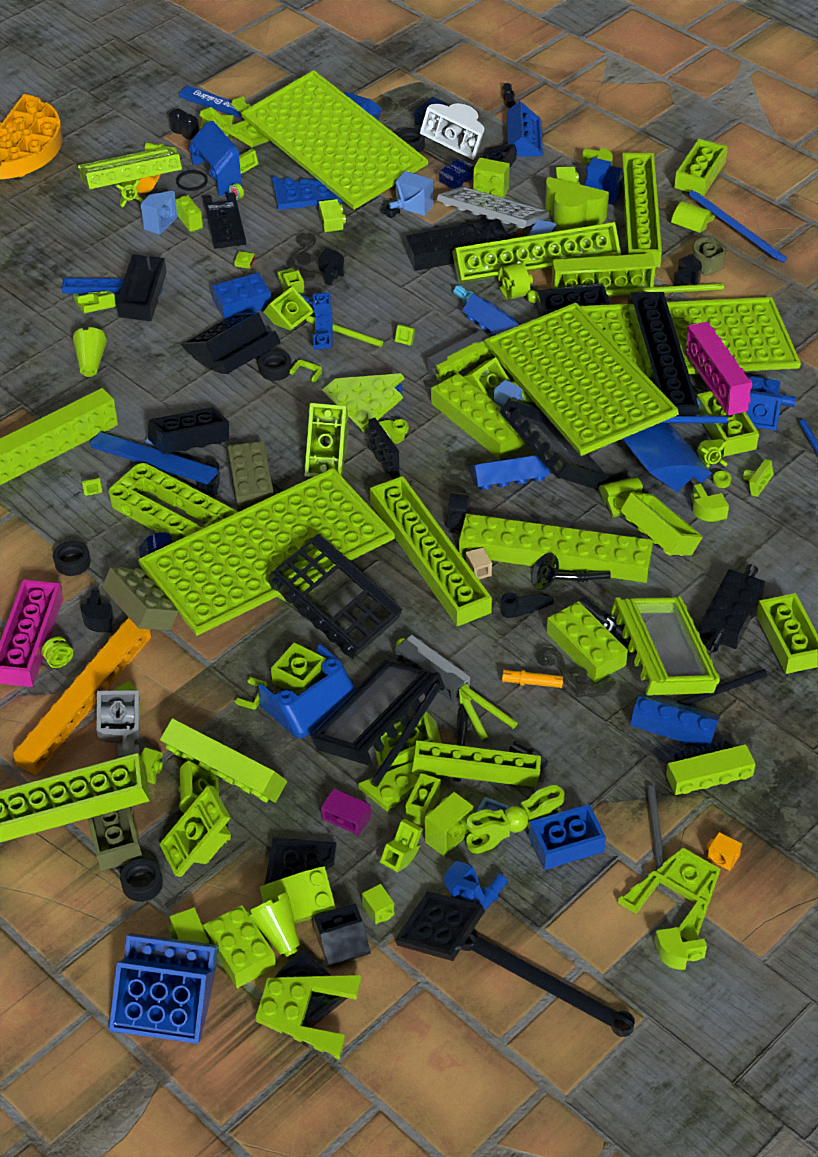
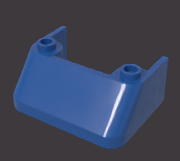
M214 121L206 122L190 141L189 151L191 153L192 165L194 166L206 161L210 164V176L216 180L218 195L222 196L229 193L231 185L238 183L242 186L239 153L236 146Z
M321 644L317 646V651L319 655L327 658L322 664V670L327 676L297 696L290 690H282L274 695L264 685L260 684L258 686L260 706L296 738H304L311 734L355 690L341 661Z

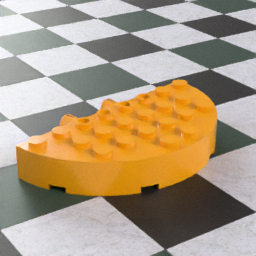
M23 94L4 121L0 122V180L22 177L43 167L56 156L61 148L63 137L59 115L53 106L47 102H41L38 97Z

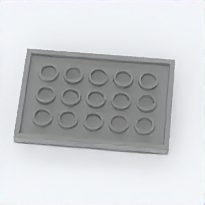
M464 186L438 194L437 201L442 202L444 206L453 205L458 210H469L474 215L483 214L488 219L494 220L496 218L505 224H516L515 226L518 228L531 226L539 219L544 220L548 218L550 212Z

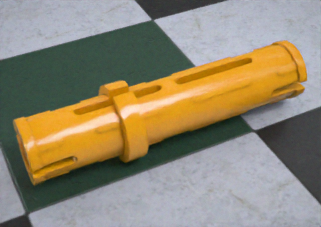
M503 669L502 682L518 683L520 686L528 684L562 688L563 676L525 672V670L510 671Z

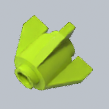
M139 179L115 184L121 194L119 203L121 207L125 206L127 200L135 198L140 202L144 200L137 194L136 187L140 182Z
M722 439L701 442L697 447L699 458L708 468L710 464L718 462L727 466L728 463L721 458V451L727 443Z

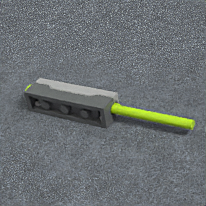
M411 635L407 639L401 638L396 642V661L399 664L426 670L427 672H439L445 689L439 690V693L452 703L459 699V689H462L474 702L509 727L514 729L518 723L470 689V676L465 671H461L451 661L439 655L436 650L429 648L422 640Z

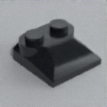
M515 144L491 147L486 150L481 158L510 163L511 167L517 158V148Z

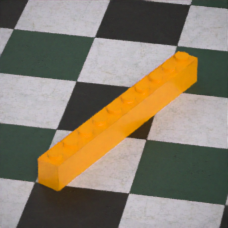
M130 618L120 625L117 632L109 638L106 645L97 652L95 658L86 665L83 672L75 678L72 685L63 692L61 698L51 706L50 711L39 720L38 725L33 731H30L21 745L15 748L13 755L17 767L35 775L41 771L97 703V691H107L150 640V629L138 628Z

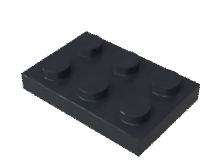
M369 419V427L367 428L369 441L367 443L370 451L375 453L377 461L383 464L385 472L389 473L392 479L399 478V450L377 419Z

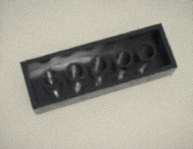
M491 219L405 236L406 253L414 271L454 264L452 251L455 248L509 239L500 219Z

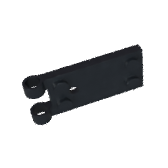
M235 192L227 193V201L213 203L211 195L203 196L214 249L246 245Z

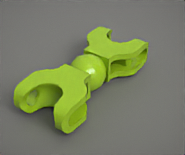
M551 785L536 791L528 800L521 802V807L511 806L504 812L502 809L498 811L484 809L471 814L467 818V828L471 832L467 836V849L474 854L491 850L500 841L510 837V832L518 833L526 829V827L529 829L530 821L549 816L551 813L557 814L562 812L559 806L564 802L565 793L563 789L557 785ZM551 794L558 795L556 798L548 799ZM474 822H481L482 824L479 825V826H477V825H474L473 823H474ZM482 839V843L480 845L473 844L474 841Z

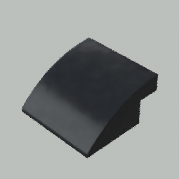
M259 312L233 314L185 341L181 346L205 367L221 374H229L277 346L281 341L276 330L267 331Z

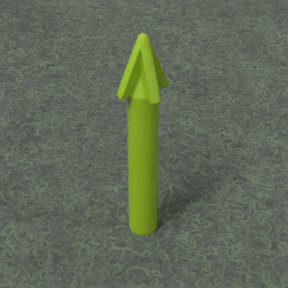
M459 689L460 704H463L482 742L488 740L489 737L470 702L472 699L462 689Z

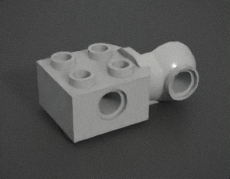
M139 690L97 691V736L104 742L123 743L118 744V758L139 753V745H135V740L139 738Z

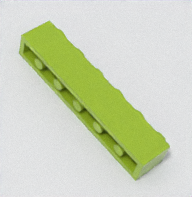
M416 740L412 772L537 787L541 756Z

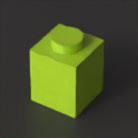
M381 884L362 893V906L375 925L388 921L395 915L394 902Z

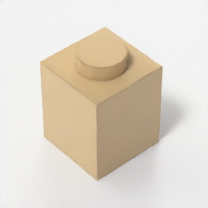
M484 548L466 552V563L478 579L492 576V562Z

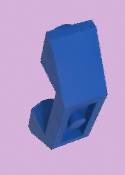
M330 292L313 294V308L315 312L314 350L332 348L333 314Z

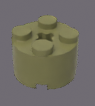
M703 237L694 243L693 255L701 261V272L703 275L709 276L724 269L726 244L718 238L710 240L709 237Z

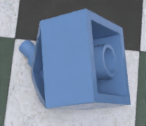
M404 171L396 181V201L389 203L390 209H404L425 216L433 207V179Z

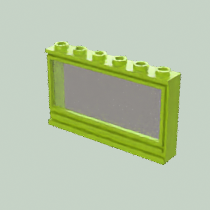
M169 146L80 164L78 165L81 181L89 189L178 171L182 170L179 154H176Z
M678 596V598H635L621 600L620 597L615 598L611 614H618L617 625L625 623L622 636L624 639H628L629 635L631 637L628 650L629 652H635V649L637 651L634 664L635 666H641V663L643 665L640 675L641 680L646 681L649 678V684L645 692L646 695L714 693L716 686L719 684V674L713 666L712 659L709 658L706 646L703 645L700 634L696 630L693 619L690 617L687 606L684 604L681 596Z

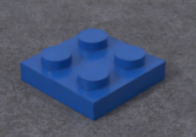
M750 390L751 401L746 413L756 428L777 430L782 395Z

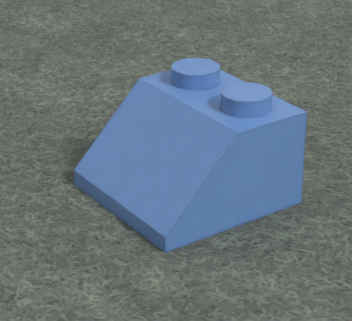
M174 191L151 194L141 203L144 230L161 235L177 218Z

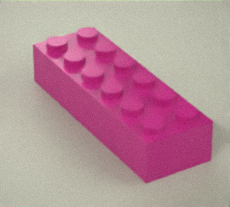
M708 321L688 325L686 355L726 414L733 415L748 411L751 401L750 389H752V382L745 375L743 368H740L736 359L730 354L729 349L725 347L722 339L718 337L715 329L710 326Z
M22 580L0 640V684L34 686L43 660L41 649L51 637L63 602L60 583Z

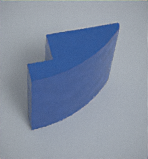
M658 423L623 438L624 442L649 473L676 492L693 477L700 483H703L712 474L678 431L669 424Z
M134 933L127 935L124 958L118 961L116 966L109 1031L199 1044L209 1007L219 945Z

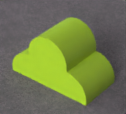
M548 177L546 180L545 210L550 211L549 215L553 216V223H556V229L559 231L582 228L585 225H599L607 218L609 192Z
M310 403L305 476L314 477L331 468H334L341 476L343 475L349 433L347 406Z

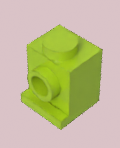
M145 747L140 757L146 766L148 782L155 784L157 782L156 774L160 773L163 767V762L161 761L163 754L156 749L152 750Z

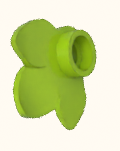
M397 419L395 421L384 420L379 422L394 444L400 443L405 439V434L409 430L405 420Z

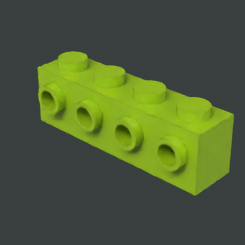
M745 744L668 763L666 777L675 795L688 794L691 791L708 789L711 786L728 784L739 779H748L754 775L756 763Z

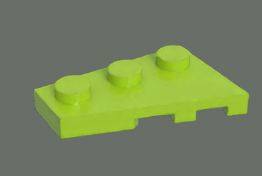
M413 762L388 771L378 787L370 783L373 779L370 778L358 783V788L386 812H389L412 793L421 773L412 772Z

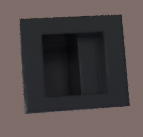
M213 460L207 461L204 465L217 468L218 474L208 484L198 482V488L200 492L206 495H218L220 483L219 463Z

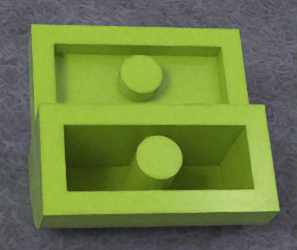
M682 201L677 206L671 223L701 233L706 230L708 223L714 221L715 214L711 213L708 209Z
M631 477L599 486L603 502L607 504L612 518L624 515L620 510L630 493L643 494V485L638 477Z

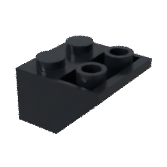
M356 903L313 916L314 931L328 967L371 954L364 924Z

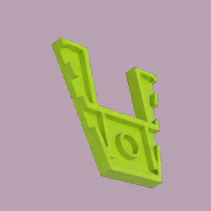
M243 96L233 99L231 103L240 113L251 107L250 104H246ZM212 107L200 112L199 116L207 121H214L219 128L250 147L270 141L246 120L232 125Z
M682 848L665 861L662 867L651 872L648 878L632 887L629 893L621 896L618 899V904L637 915L656 887L661 883L695 903L678 929L682 942L697 940L721 869L689 850Z
M362 975L268 978L256 1014V1022L279 1033L289 1034L293 1036V1039L299 1042L304 1041L314 1046V1049L320 1052H328L334 1055V1058L340 1060L346 1040L345 1035L303 1027V1021L312 991L357 1000Z

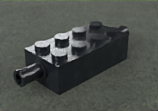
M748 564L744 574L728 569L701 621L699 634L700 637L709 640L706 644V648L709 651L714 646L712 652H717L720 644L737 649L758 607L759 601L763 597L765 581L755 578L758 572V568L755 565L750 570L752 564Z

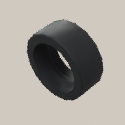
M405 128L396 134L404 141L415 140V142L406 143L418 152H421L425 147V136L420 134L421 130Z
M275 349L266 351L260 356L258 360L259 371L263 378L278 381L290 375L292 368L291 357L287 352ZM275 362L284 364L283 366L278 368H270L267 366L268 364Z
M63 542L53 552L54 564L60 574L66 576L79 575L90 566L89 550L82 542ZM70 554L82 555V558L76 562L66 563L61 561L63 557Z
M149 859L133 860L125 865L121 871L120 881L123 893L133 901L144 902L151 900L162 889V873L160 867L154 861ZM138 873H149L154 876V881L146 887L135 888L129 885L131 877Z

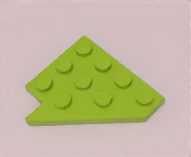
M401 373L335 378L322 391L335 405L347 406L348 418L362 432H365L369 427V419L376 418L379 420L403 399V396L394 387L405 378Z

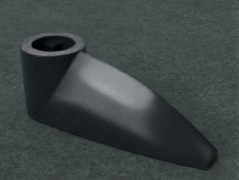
M511 592L505 593L501 598V614L505 618L522 616L554 604V599L540 595L518 597Z

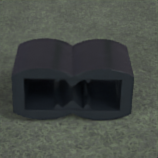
M174 109L169 113L170 129L172 132L181 134L189 140H192L199 132L198 119L195 116L187 114L181 109Z

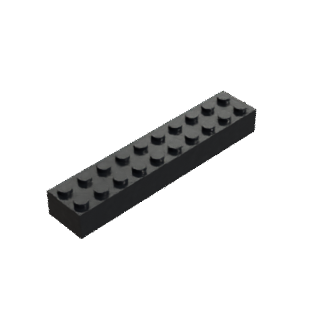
M630 292L627 310L646 376L678 408L679 415L677 416H697L699 405L664 292Z

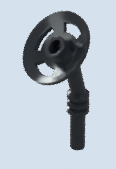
M552 553L543 555L537 561L532 572V584L538 590L549 587L554 579L571 580L578 583L585 580L589 582V580L611 579L610 571H586L585 573L584 571H581V573L579 571L577 573L558 572L559 561L557 556ZM539 572H541V573H540V574H541V579H542L541 582H539V579H538V577H539Z

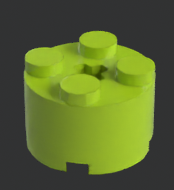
M525 263L500 268L498 272V281H502L500 290L506 300L527 296V293L530 291V284L533 283V278L531 274H528Z

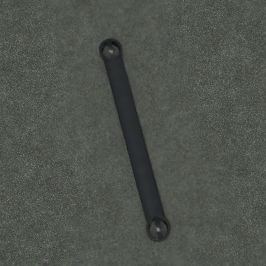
M473 929L469 936L472 942L465 943L461 948L463 951H474L609 1025L617 1036L626 1037L633 1033L635 1019L629 1012H618L478 936L475 929ZM622 1020L629 1028L621 1029L616 1026L615 1022Z

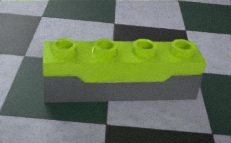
M481 330L428 357L427 371L441 382L493 355L484 342L490 336Z

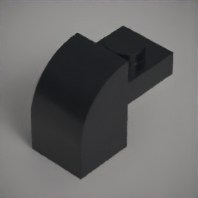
M327 248L324 249L319 257V271L324 272L325 284L331 285L338 276L344 277L345 274L343 255Z
M693 254L679 259L678 271L674 274L673 286H682L689 283L697 285L700 282L702 263Z
M451 492L448 504L447 528L462 530L466 514L469 513L470 493Z
M91 590L90 598H87L86 604L80 605L83 623L92 631L111 633L114 620L112 605H101L100 591Z

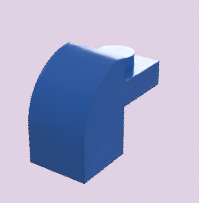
M456 860L444 877V883L450 896L480 905L485 901L486 898L482 889L477 884L479 879L473 866Z

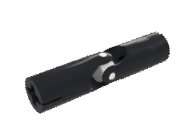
M582 597L579 602L628 649L631 637L629 635L628 639H624L622 636L625 624L617 625L616 618L610 616L606 610L588 597Z

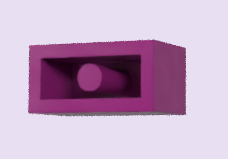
M333 789L321 806L322 820L360 835L371 818V804H368L365 800L354 798L346 792Z

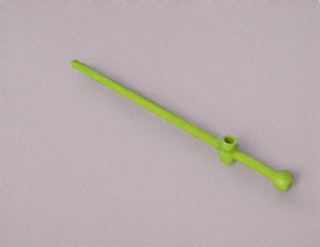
M720 283L607 289L606 293L608 296L630 295V292L677 293L723 290L725 286ZM531 290L527 293L528 302L533 304L537 302V291Z

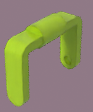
M298 360L290 370L291 375L300 366L317 371L311 379L314 383L322 374L321 366L304 360Z
M251 677L247 680L249 684L255 686L262 684L268 689L267 682ZM259 692L253 703L236 698L235 703L254 710L260 704Z

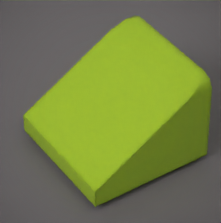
M100 478L82 481L84 496L103 493Z

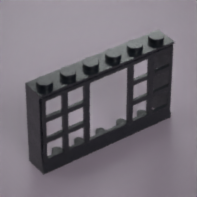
M319 533L272 571L268 580L272 589L278 591L288 603L296 607L302 616L308 618L316 629H320L329 641L334 642L351 659H354L398 620L403 610ZM316 547L322 553L313 560L307 554ZM324 557H327L335 564L328 572L317 564ZM304 558L309 564L300 570L295 564ZM312 567L323 575L315 583L305 575ZM291 568L297 574L288 581L282 575ZM339 568L364 591L333 618L329 619L305 596ZM300 577L310 585L303 593L292 585ZM366 594L377 602L369 610L359 602ZM354 604L365 613L357 621L346 612ZM380 606L390 614L383 622L372 614ZM342 615L352 623L345 631L341 630L334 623ZM367 617H370L378 625L371 633L360 625ZM355 628H358L366 636L358 644L348 636Z

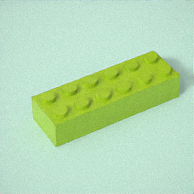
M653 254L554 259L551 287L554 289L570 287L572 285L582 286L600 283L604 284L605 290L654 287L656 266Z
M459 373L431 388V404L499 460L527 445L499 411L502 408Z
M173 718L160 741L166 744L164 748L172 752V754L196 764L214 776L217 775L231 785L234 784L242 791L253 794L265 803L269 800L276 803L287 783V780L275 771Z

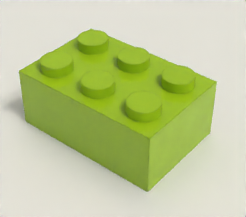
M243 905L203 925L209 943L219 945L217 959L236 988L276 968L275 953L255 923L248 916Z

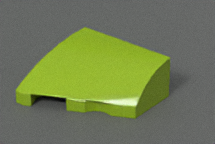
M109 290L88 292L87 295L79 296L78 293L73 294L76 304L83 313L116 307L114 293Z

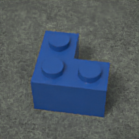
M593 158L586 166L587 177L584 186L608 191L611 161Z

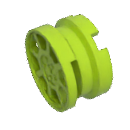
M54 637L43 645L41 654L50 667L60 668L72 659L73 649L63 637Z

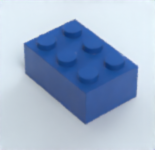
M259 272L212 285L213 302L223 319L233 314L254 313L265 310L271 303V292Z
M590 804L529 822V838L544 870L605 852L606 836Z

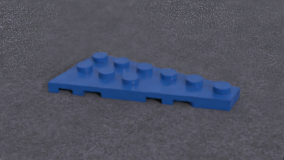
M272 176L278 210L319 206V201L338 199L339 203L344 202L318 180L301 179L300 181H293L292 178L288 177L285 180L277 179L276 176Z

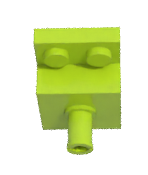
M208 785L159 844L175 876L182 877L193 863L207 864L223 844L230 841L231 833L226 823L231 817L214 786Z

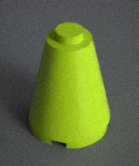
M88 327V330L78 329L73 334V344L79 370L82 375L92 377L97 374L107 345L106 334L102 330Z
M287 891L246 911L251 920L280 955L285 954L287 957L298 951L296 947L300 945Z

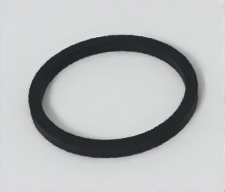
M197 170L185 171L176 178L177 186L186 191L202 189L208 182L207 175ZM195 173L202 175L205 178V182L198 187L188 188L180 185L179 179L186 174Z

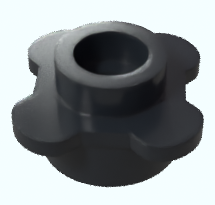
M387 203L384 209L381 210V213L386 214L389 218H393L396 214H400V209H390L389 203Z

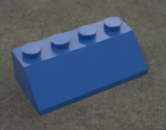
M519 101L507 111L508 145L515 144L518 156H542L541 118Z
M473 293L462 310L467 314L466 318L473 322H479V327L487 330V328L491 330L490 334L492 336L522 325V323L491 302Z
M537 455L469 466L475 487L480 486L481 490L490 489L492 484H498V487L509 486V482L516 481V484L527 483V479L534 478L535 482L545 480L544 476H550L549 468Z
M642 692L633 710L630 726L693 746L705 747L712 744L720 715L658 696L646 695L645 692Z

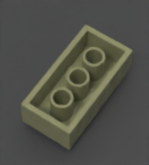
M264 441L228 446L238 512L274 496Z
M110 567L102 588L132 622L140 629L171 631L179 611L173 605V602L166 598L164 592L158 589L154 581L149 579L145 572L139 568Z
M130 807L88 818L95 853L101 871L128 864L133 860L143 859Z

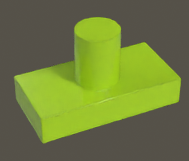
M250 149L239 156L241 174L259 164L254 149Z
M765 459L757 471H744L743 479L749 481L751 496L758 497L773 477L772 460Z

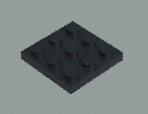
M427 891L396 937L395 942L400 947L454 961L484 914V907L480 904Z

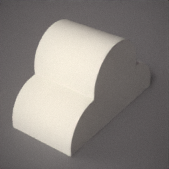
M456 103L448 107L442 104H431L427 107L420 134L474 160L484 133V126L477 121V111L468 105Z

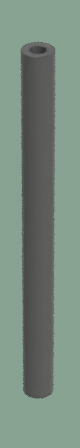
M654 785L647 786L656 868L658 870L663 866L664 854L656 790Z

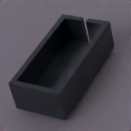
M132 254L116 303L118 317L152 321L167 272L165 258L150 256L151 270H149L147 256Z

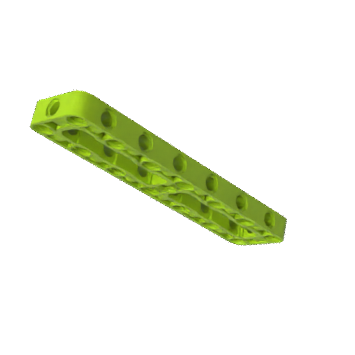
M146 463L135 465L109 489L110 503L113 509L174 542L238 513L233 508ZM148 491L156 495L158 499L173 507L177 506L188 515L207 523L201 527L140 493ZM320 575L312 579V581L315 583L323 575ZM306 582L296 587V589L303 593L310 585ZM282 595L277 596L281 600L287 602Z

